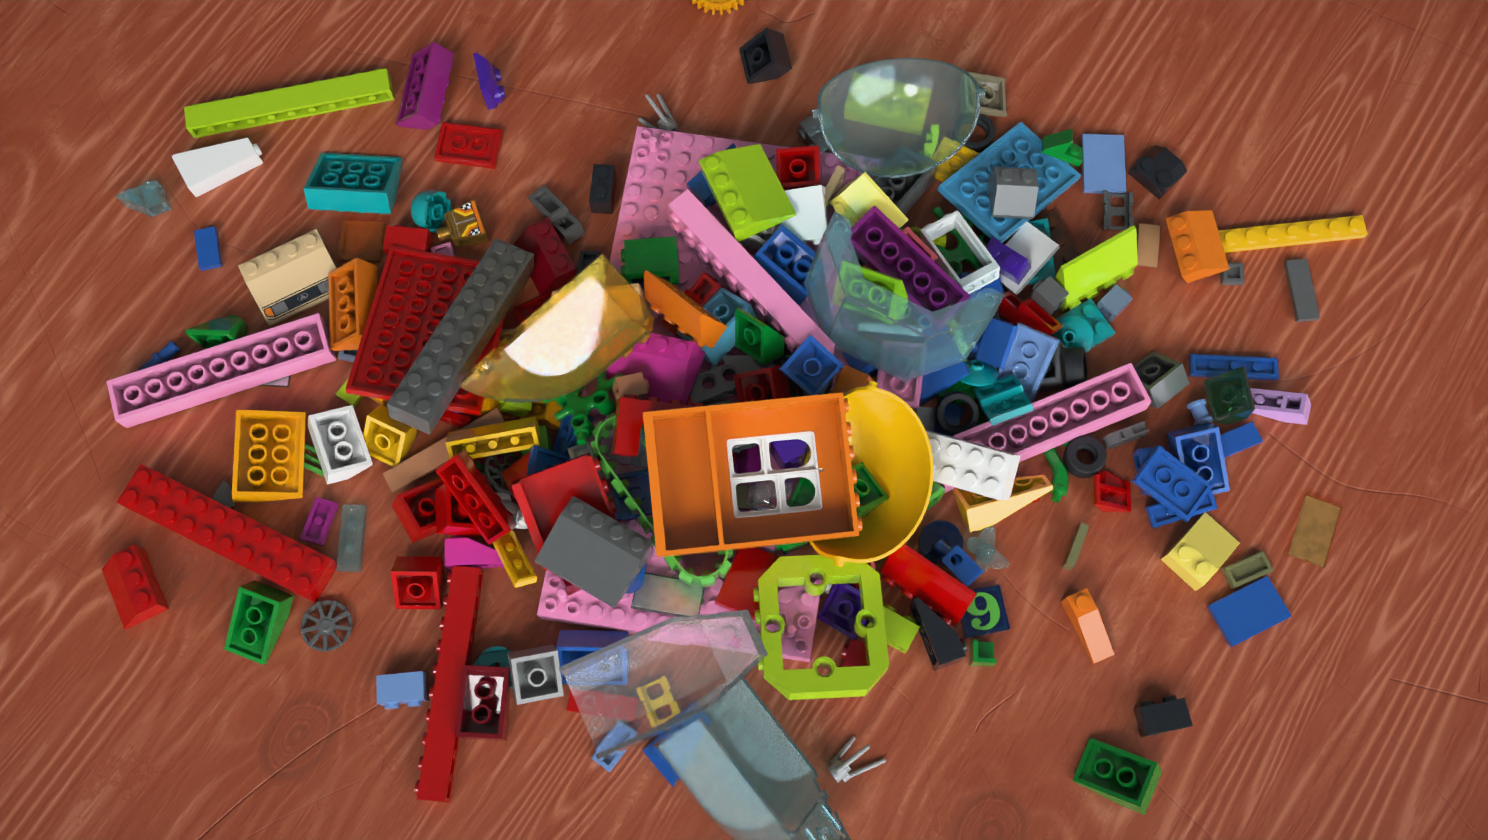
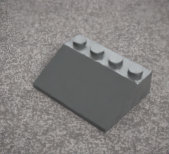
M573 496L558 517L535 562L615 609L651 556L653 541Z

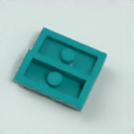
M1015 374L998 379L992 385L973 389L977 401L991 426L1033 411L1032 403L1024 393L1023 386Z

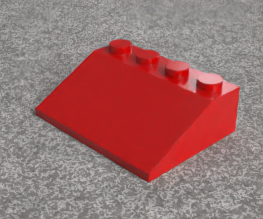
M905 544L889 555L880 572V576L883 577L881 580L890 587L896 586L902 590L900 593L908 600L912 601V599L919 598L946 624L953 627L957 626L977 593Z

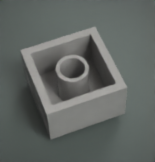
M553 644L507 653L513 698L517 705L564 696L558 650Z

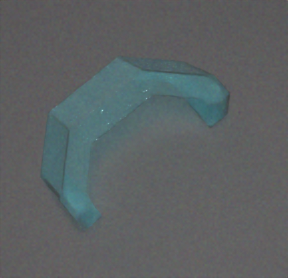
M834 212L822 236L804 285L818 326L833 341L835 348L904 382L964 362L994 317L1005 294L992 288H985L980 292L974 291L969 300L931 312L864 279L851 241L854 233L851 231V222L848 218Z

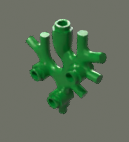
M940 207L932 211L938 220L945 215ZM962 215L971 228L972 222L965 215ZM956 228L949 231L958 240V245L955 249L948 250L940 245H936L957 276L963 269L961 261L969 262L975 271L982 267L976 255ZM984 233L981 236H977L984 246L991 240Z
M583 355L577 356L573 361V379L566 383V364L563 362L558 363L557 375L549 378L542 385L551 386L550 393L541 395L543 403L556 401L558 406L562 408L554 414L558 421L568 415H573L570 424L574 429L578 445H585L586 439L593 435L594 425L588 418V414L592 409L597 408L603 415H610L614 412L615 403L609 393L612 390L615 378L622 376L619 373L613 378L607 379L606 368H599L596 391L590 396L581 397L580 392L588 383L591 373V362L588 357Z

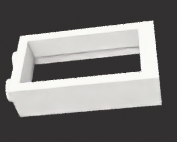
M958 210L944 215L940 220L929 223L920 230V239L938 256L937 265L968 294L999 278L1000 266ZM955 228L984 266L962 279L957 276L932 241Z

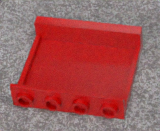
M590 452L511 481L513 492L537 553L540 552L558 517L573 496L615 519L613 513L617 512L613 499L608 500L605 492L609 491L605 478L600 479L597 471L601 470L597 457L592 458Z

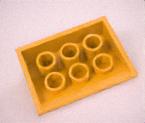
M236 410L232 481L233 502L257 503L303 498L306 412Z

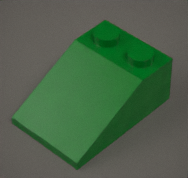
M255 580L239 586L224 650L265 665L289 617L294 595Z
M1089 738L1072 781L1123 807L1145 815L1162 770L1157 762Z

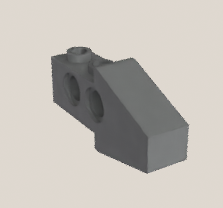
M745 355L722 356L723 365H714L704 373H697L689 395L692 402L704 403L705 405L713 404L735 394L738 399L735 381L725 380V375H734L772 367L774 364L769 362L762 365L752 357ZM706 382L715 384L712 389H705L703 387Z

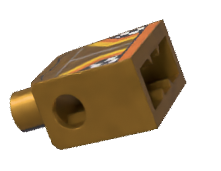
M475 199L445 213L447 226L436 229L440 241L452 238L457 248L490 242Z

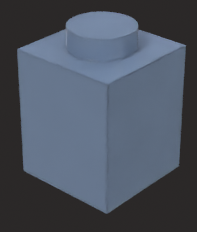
M1116 284L1099 301L1097 308L1105 319L1111 323L1129 305L1133 298L1126 289L1120 288Z

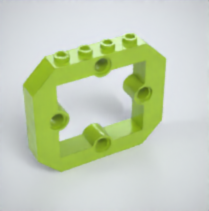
M822 555L780 556L758 579V588H753L754 602L759 603V610H755V624H760V633H756L757 647H761L762 656H758V670H763V678L788 700L866 696L887 672L889 657L880 574L867 563L846 562L843 567L834 566L835 561ZM818 578L821 580V583L814 584L810 579ZM859 583L861 610L856 616L854 630L858 636L864 638L867 666L836 667L835 662L831 658L822 656L814 661L812 669L783 670L781 638L784 633L785 622L782 616L779 615L778 587L804 586L808 594L818 596L824 593L827 584ZM869 620L872 626L865 627L861 621ZM770 624H775L779 629L773 632L769 631L766 627ZM821 667L827 668L830 674L826 676L821 675L818 669Z

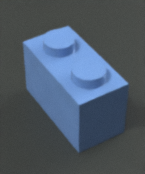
M424 671L376 676L377 704L384 706V709H397L399 704H408V707L422 706V702L429 701L428 674Z

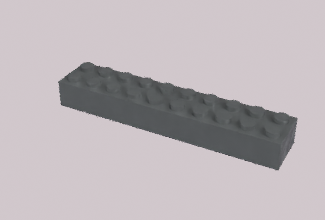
M497 238L494 239L388 401L387 407L390 418L431 435L533 272V253Z

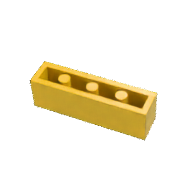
M535 416L448 432L445 443L450 459L464 450L472 459L530 449L533 445L540 447L541 434L537 417Z

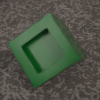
M973 639L969 643L970 666L993 667L997 663V659L994 658V642H978V639Z

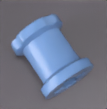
M1206 399L1197 400L1187 405V409L1191 410L1195 420L1194 426L1214 420L1206 408Z

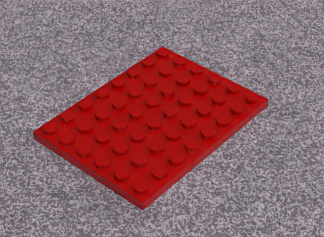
M390 246L345 388L346 393L390 400L480 261ZM505 317L446 410L481 415Z

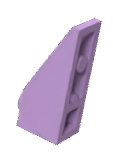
M1239 387L1235 408L1282 422L1307 425L1311 402L1308 394Z

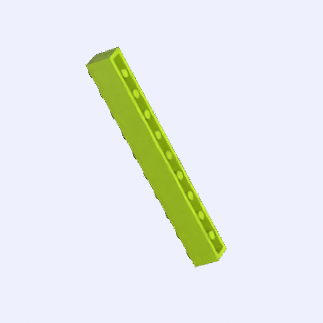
M386 68L375 69L365 73H355L344 77L337 76L323 81L316 80L312 83L296 84L286 88H275L265 92H254L253 94L234 96L223 100L217 99L208 103H196L192 106L184 107L186 129L194 138L391 101L395 100L392 79Z

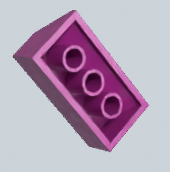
M433 42L412 54L396 121L397 126L428 130L440 123L442 117L441 109L446 100L444 96L450 82L448 78L454 65L453 52Z

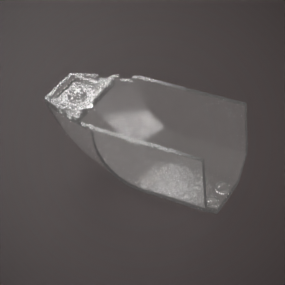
M740 610L716 614L671 617L559 667L564 675L596 750L597 760L602 761L708 711L764 659L768 653L749 611Z

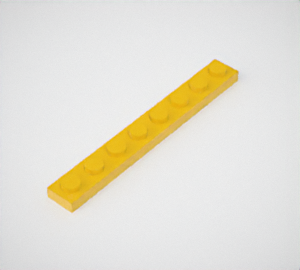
M1363 215L1219 231L1225 253L1364 238L1368 234Z

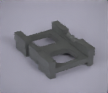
M1103 191V230H1126L1134 225V216H1131L1133 192L1117 194ZM1111 197L1123 198L1124 207H1112ZM1111 216L1123 217L1124 226H1112Z

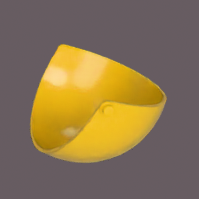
M868 381V385L865 387H856L843 394V397L848 399L849 404L846 422H850L852 431L848 441L849 445H853L854 459L851 460V467L863 462L889 499L862 518V531H859V536L810 542L814 550L826 558L833 559L835 561L834 566L843 567L846 562L868 563L877 561L902 547L921 523L932 492L933 456L929 438L922 422L905 401L888 391L879 389L877 387L878 383ZM810 447L808 448L804 466L808 463L811 456Z

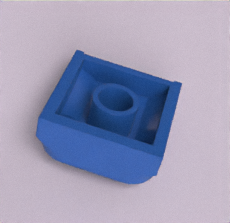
M809 335L789 356L779 370L788 380H791L807 395L811 396L818 395L833 376L843 368L844 364L812 335Z

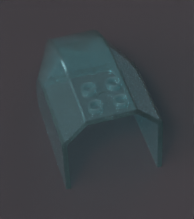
M742 675L699 703L653 745L703 811L735 840H851L836 811L832 812L827 802L829 796L826 790L821 791L815 779L819 777L816 770Z

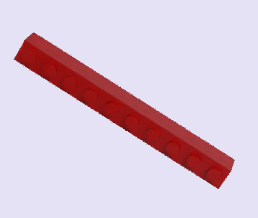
M453 566L452 572L448 573L447 584L450 585L449 593L444 597L446 612L445 617L443 616L440 622V629L443 632L442 638L437 642L438 662H435L433 667V676L436 677L429 693V698L432 699L431 709H428L426 713L428 728L422 738V746L425 748L424 754L420 757L418 763V770L421 771L420 780L416 781L414 790L417 800L450 803L459 738L455 737L462 668L463 665H470L484 576V572L480 568Z

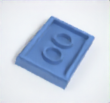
M1082 134L1083 193L1103 194V191H1108V193L1125 194L1124 135Z
M1018 323L1005 368L998 369V379L1015 374L1022 384L1023 391L1028 399L1034 401L1060 340L1025 324Z

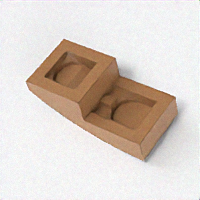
M1138 223L1137 266L1157 267L1160 242L1159 225Z

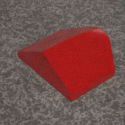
M1100 470L1093 475L1094 505L1102 512H1131L1129 481L1122 480L1112 472Z

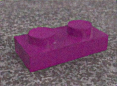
M316 497L300 539L324 546L339 504Z

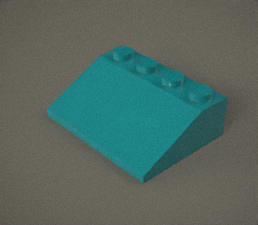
M321 153L303 188L308 209L391 214L397 197L402 157Z

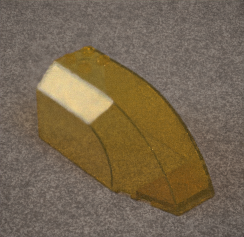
M601 254L515 328L518 331L516 335L509 341L506 338L503 339L491 353L489 352L466 374L459 386L473 394L505 402H538L569 394L591 382L620 357H628L634 351L633 347L638 342L640 344L646 342L651 337L650 332L653 330L652 326L655 319L638 292L611 262Z

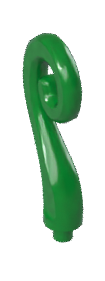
M1072 441L1062 445L1067 447ZM1052 448L1045 451L1044 455L1052 470L1051 484L1053 489L1049 491L1053 494L1051 500L1059 503L1061 496L1067 495L1069 477L1067 469L1056 449Z

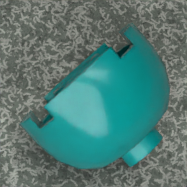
M434 189L419 192L411 204L413 221L423 229L436 232V229L441 228L444 220H446L445 213L452 210L451 201L446 198L447 194Z

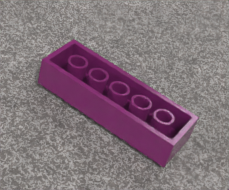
M876 206L872 207L843 235L844 245L868 268L903 281L908 295L907 305L936 333H939L969 303L970 295Z

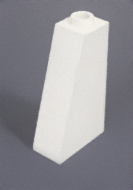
M248 138L182 152L172 156L187 187L195 197L263 164L260 158L262 152L257 143L252 144Z

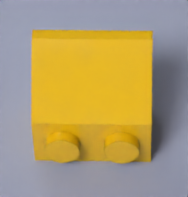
M380 405L367 415L363 437L370 456L395 467L406 458L416 440L418 429L390 418L388 408Z

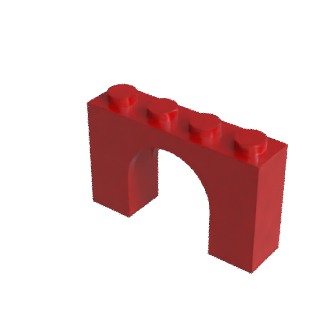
M624 394V397L617 399L612 455L638 456L640 431L644 423L643 412L705 406V404L693 402L689 406L683 405V401L669 400V403L660 402V398L647 397L646 400L637 399V395Z

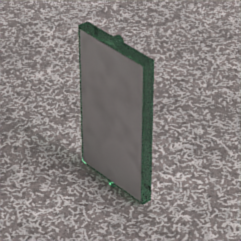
M645 573L642 587L634 592L631 609L698 620L701 605L704 604L703 595L705 588H701L700 583L694 582L689 586L678 578Z

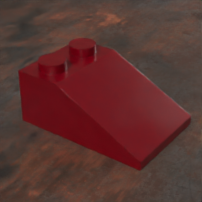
M463 665L455 737L460 739L507 741L510 704L509 667Z

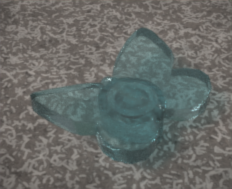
M993 526L982 531L979 539L971 537L966 543L968 551L975 554V563L984 572L990 567L992 569H1003L1010 565L1008 560L997 552L994 547L996 535Z

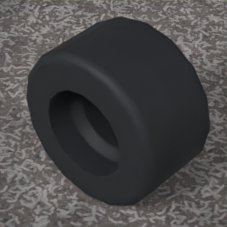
M1079 436L1073 439L1065 449L1063 455L1064 465L1073 476L1090 478L1105 465L1107 458L1106 449L1094 437ZM1082 449L1088 451L1093 457L1092 463L1088 465L1082 464L1076 457L1077 452Z

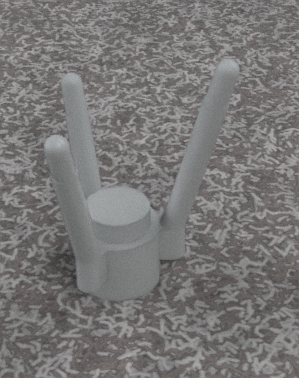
M646 94V99L661 119L657 123L658 128L641 117L638 120L648 128L677 132L678 124L670 114L661 95L657 94L656 96L666 116L663 115L651 97Z
M852 736L838 754L829 761L831 764L826 768L837 783L842 779L846 782L856 775L885 763L886 759L882 758L848 773L851 770L849 765L870 749V745L867 744L846 761L843 758L840 760L856 740V737Z

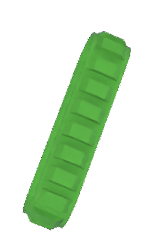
M616 413L610 414L609 418L604 422L599 421L592 432L595 440L590 442L593 457L601 460L599 462L601 472L606 479L613 478L611 484L618 496L626 497L624 503L633 516L636 514L640 516L637 521L645 534L652 533L653 536L650 539L656 548L654 527L652 526L654 524L653 516L646 517L639 508L643 503L639 497L633 499L626 489L630 485L626 479L620 481L613 471L617 467L614 461L607 462L602 456L603 453L607 452L606 445H601L602 440L609 437L611 434L609 431L613 430L615 425ZM643 423V424H642V427H641L640 434L643 435V437H644L641 442H642V444L646 447L645 431H644V423ZM733 550L718 551V555H725L723 563L717 561L714 565L717 571L712 574L709 573V570L703 571L702 576L694 575L695 570L690 567L685 570L679 564L682 560L680 555L664 557V561L672 571L676 569L679 571V579L689 586L694 582L700 583L701 588L715 585V580L719 577L725 578L732 565L728 558L733 557Z

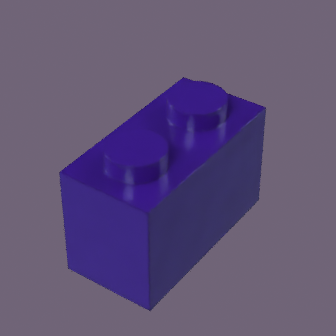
M993 237L985 246L1000 266L999 273L1019 285L1031 269L1028 259Z

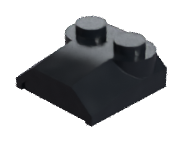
M1155 145L1148 153L1137 160L1128 174L1160 200L1187 173L1183 162L1165 147Z

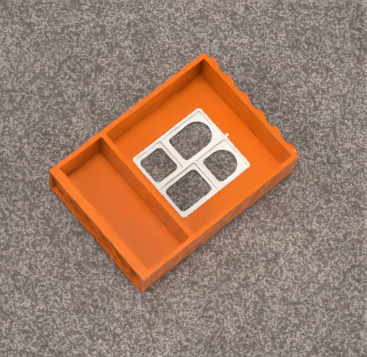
M843 392L643 412L657 557L859 536V531H862L861 516L857 517L856 508L860 506L858 492L854 493V483H857L856 469L851 467V460L854 459L853 445H849L848 441L852 431L850 422H846L849 404L848 399L843 397ZM799 439L806 442L810 447L811 458L805 466L781 470L771 468L770 442ZM742 444H758L761 470L751 473H735L732 447ZM796 477L810 480L815 487L813 500L804 506L789 507L786 502L785 480ZM766 480L774 481L777 507L775 509L740 512L738 510L737 484Z

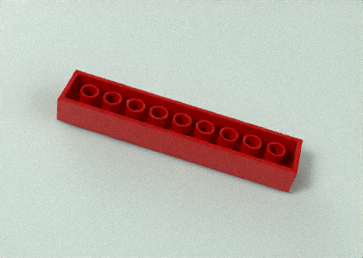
M143 464L139 465L116 502L315 604L318 602L339 565L333 559Z

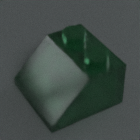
M1242 366L1204 381L1213 422L1229 425L1247 419L1255 410L1245 367Z

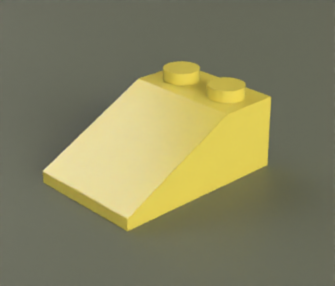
M1205 512L1161 560L1196 591L1203 587L1219 570L1240 542Z

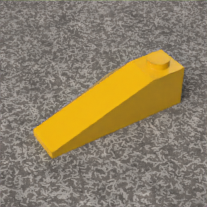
M1045 475L1017 477L1013 483L1010 499L1002 501L959 488L953 489V493L962 520L968 530L972 532L996 524L1051 491L1053 485Z

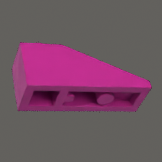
M453 535L452 539H445V566L449 570H452L453 566L475 568L504 567L497 551L460 535Z

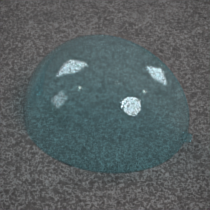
M920 58L880 60L848 69L829 80L818 94L817 109L812 110L813 119L818 118L824 140L830 150L849 167L878 177L912 176L941 165L965 145L976 127L980 113V100L982 97H985V89H980L976 80L968 72L949 63Z

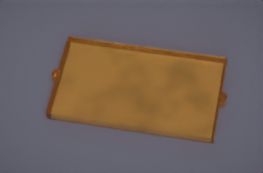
M1305 494L1288 555L1301 559L1304 563L1309 562L1325 568L1343 507L1328 502L1326 498L1320 499Z

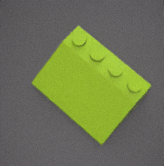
M760 144L718 151L698 160L702 174L734 238L738 242L797 216Z
M1134 225L1060 267L1054 280L1069 293L1061 307L1062 312L1068 308L1070 310L1081 304L1082 300L1086 298L1088 300L1092 299L1103 288L1108 290L1117 283V280L1121 278L1126 280L1134 274L1133 270L1138 264L1137 231Z

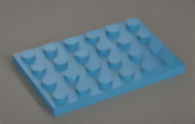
M1020 122L941 183L937 191L990 239L993 237L1003 243L1031 219L992 217L987 181L994 167L1036 169L1039 188L1034 217L1080 179L1081 174L1067 162L1042 153V140Z

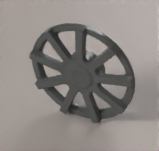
M510 452L503 453V464L501 465L496 455L488 456L482 467L488 482L498 490V493L512 495L509 489L504 488L505 480L501 473L513 465L508 463V456L515 458L517 461L519 457ZM492 460L498 468L488 465L489 461ZM489 470L497 473V475L490 476ZM501 479L500 486L494 480Z
M319 601L303 615L300 632L307 645L315 650L324 652L335 650L342 646L351 634V614L344 605L337 601ZM323 605H332L328 616L324 613ZM337 606L344 611L337 617H332ZM317 608L321 616L320 619L310 615ZM347 616L348 626L337 625V621ZM308 618L317 623L316 626L306 628ZM337 629L347 630L342 640L335 633ZM317 630L318 632L310 641L306 632ZM323 635V647L314 645L317 639ZM332 635L338 644L328 647V636Z

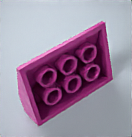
M618 326L610 345L607 379H611L619 373L625 376L642 372L643 378L648 380L650 387L647 397L660 398V402L669 403V400L683 401V405H686L705 353L696 342Z

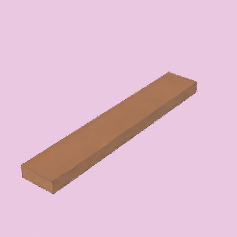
M496 408L459 430L506 421L500 410ZM447 437L383 473L392 493L402 490L450 460L445 443Z

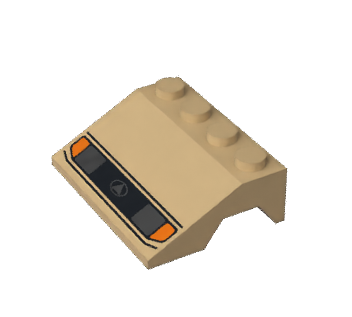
M317 229L238 265L251 294L270 328L329 300L328 273L337 269V266L325 245V240Z

